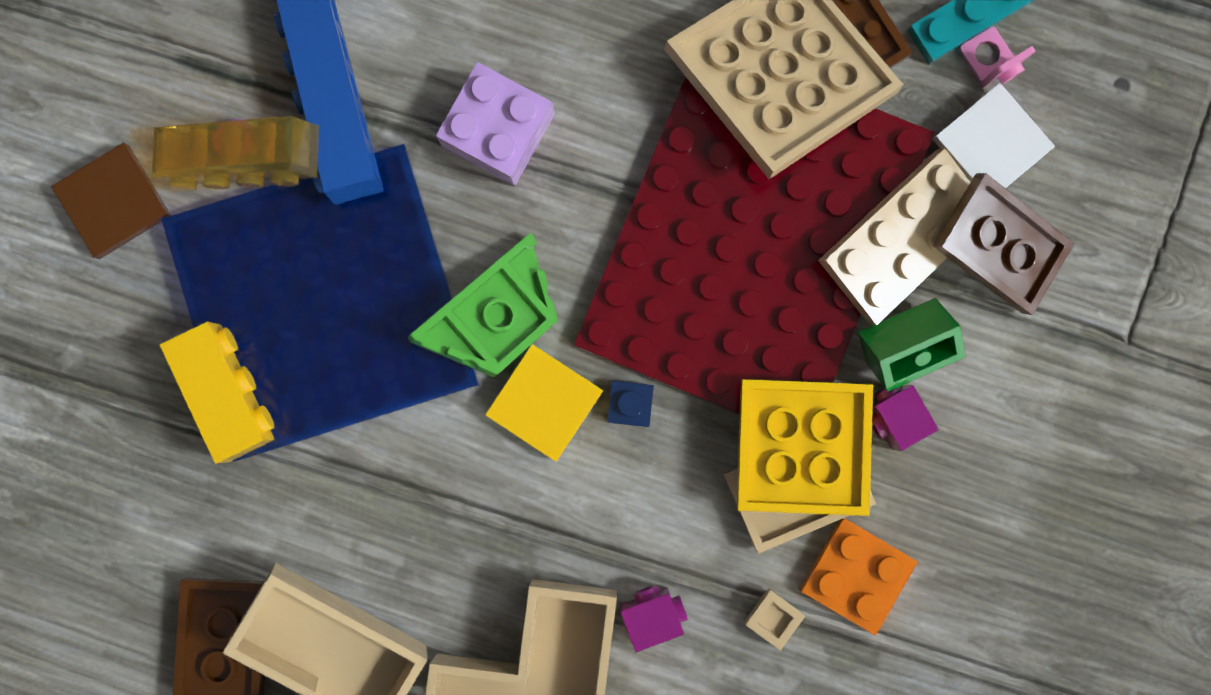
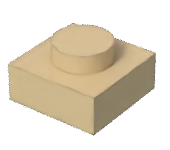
M768 588L744 623L781 651L805 618V615Z

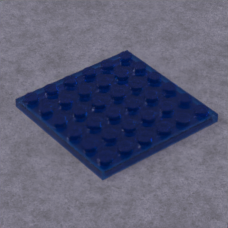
M405 144L374 153L384 189L380 193L334 205L325 193L320 194L317 191L311 172L161 219L193 328L205 322L220 324L222 328L227 327L230 330L238 346V350L234 352L241 367L245 366L250 371L255 381L256 389L252 392L259 406L264 405L267 408L274 422V429L271 432L275 440L234 459L233 462L480 386L475 369L413 344L408 339L410 334L452 300L453 296Z

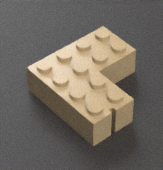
M275 563L223 651V654L297 692V695H407L428 660L426 644L278 563Z
M532 579L528 591L519 664L436 654L429 665L426 695H605L617 590Z

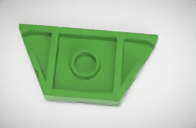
M529 233L410 334L408 336L410 342L492 377H495L558 321L553 301L547 294L548 283L544 269L540 270L534 247L537 245L535 237Z

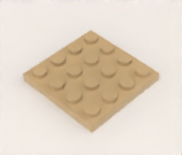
M732 0L667 40L664 48L665 52L768 179L896 95L904 85L832 0Z

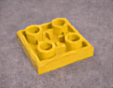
M532 344L485 415L557 462L603 390Z

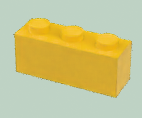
M205 322L159 344L215 464L230 462L275 440L271 432L274 429L273 419L264 405L259 406L252 392L256 389L253 376L245 366H240L234 353L238 350V346L234 336L227 327L222 328L220 324Z

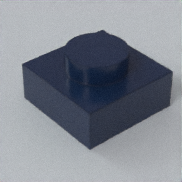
M612 381L607 423L650 427L654 385Z

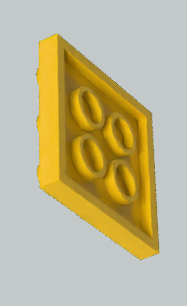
M742 379L740 384L736 510L870 516L873 385Z

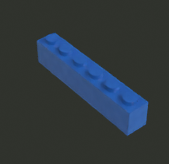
M276 0L279 12L273 13L274 22L280 37H286L289 50L283 51V58L288 73L296 78L298 89L292 90V95L299 114H305L308 128L302 129V136L309 154L314 153L317 167L312 168V176L317 191L320 194L325 193L334 205L383 192L384 189L335 0Z

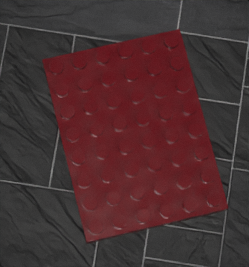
M685 77L574 346L737 414H740V384L742 379L833 383L861 314L818 260L922 164L934 132L875 108L768 179Z

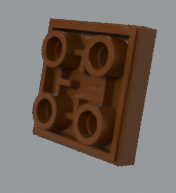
M124 142L51 186L93 258L96 259L105 257L171 217L170 212L132 149Z

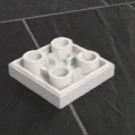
M1001 83L932 139L940 149L945 148L970 182L976 173H987L1004 188H1007L1055 147Z

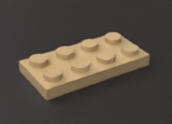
M945 148L933 152L818 260L869 325H878L947 259L944 254L933 247V244L969 186L970 181Z

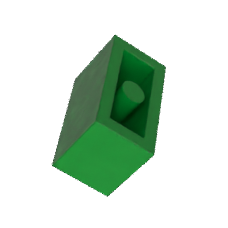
M936 298L881 321L878 325H872L858 332L865 362L887 392L966 357L960 325Z

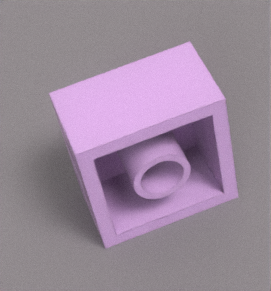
M477 62L440 127L436 138L446 150L516 186L555 115L553 102Z

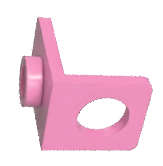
M990 27L959 48V52L982 88L997 79L1002 84L1010 81L1025 70L1022 63L1036 52L1033 46L1014 57L995 27ZM989 43L997 49L998 59L995 64L983 65L977 60L975 52L978 45Z

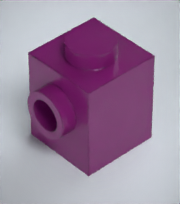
M905 385L888 392L885 388H882L874 394L877 401L873 402L872 430L880 440L885 438L892 450L903 451L939 431L914 385Z
M658 585L645 587L633 593L634 600L620 605V612L635 653L685 635L681 622L688 620L680 596L671 598L667 587L659 590Z

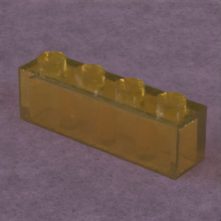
M292 116L154 127L152 178L170 182V189L178 191H196L197 184H203V187L209 189L226 190L230 189V183L236 182V185L241 187L261 188L264 187V181L271 180V183L275 185L297 186L299 185V179L317 178L319 125Z

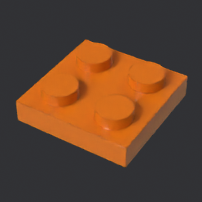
M843 518L836 524L799 590L876 636L918 561Z

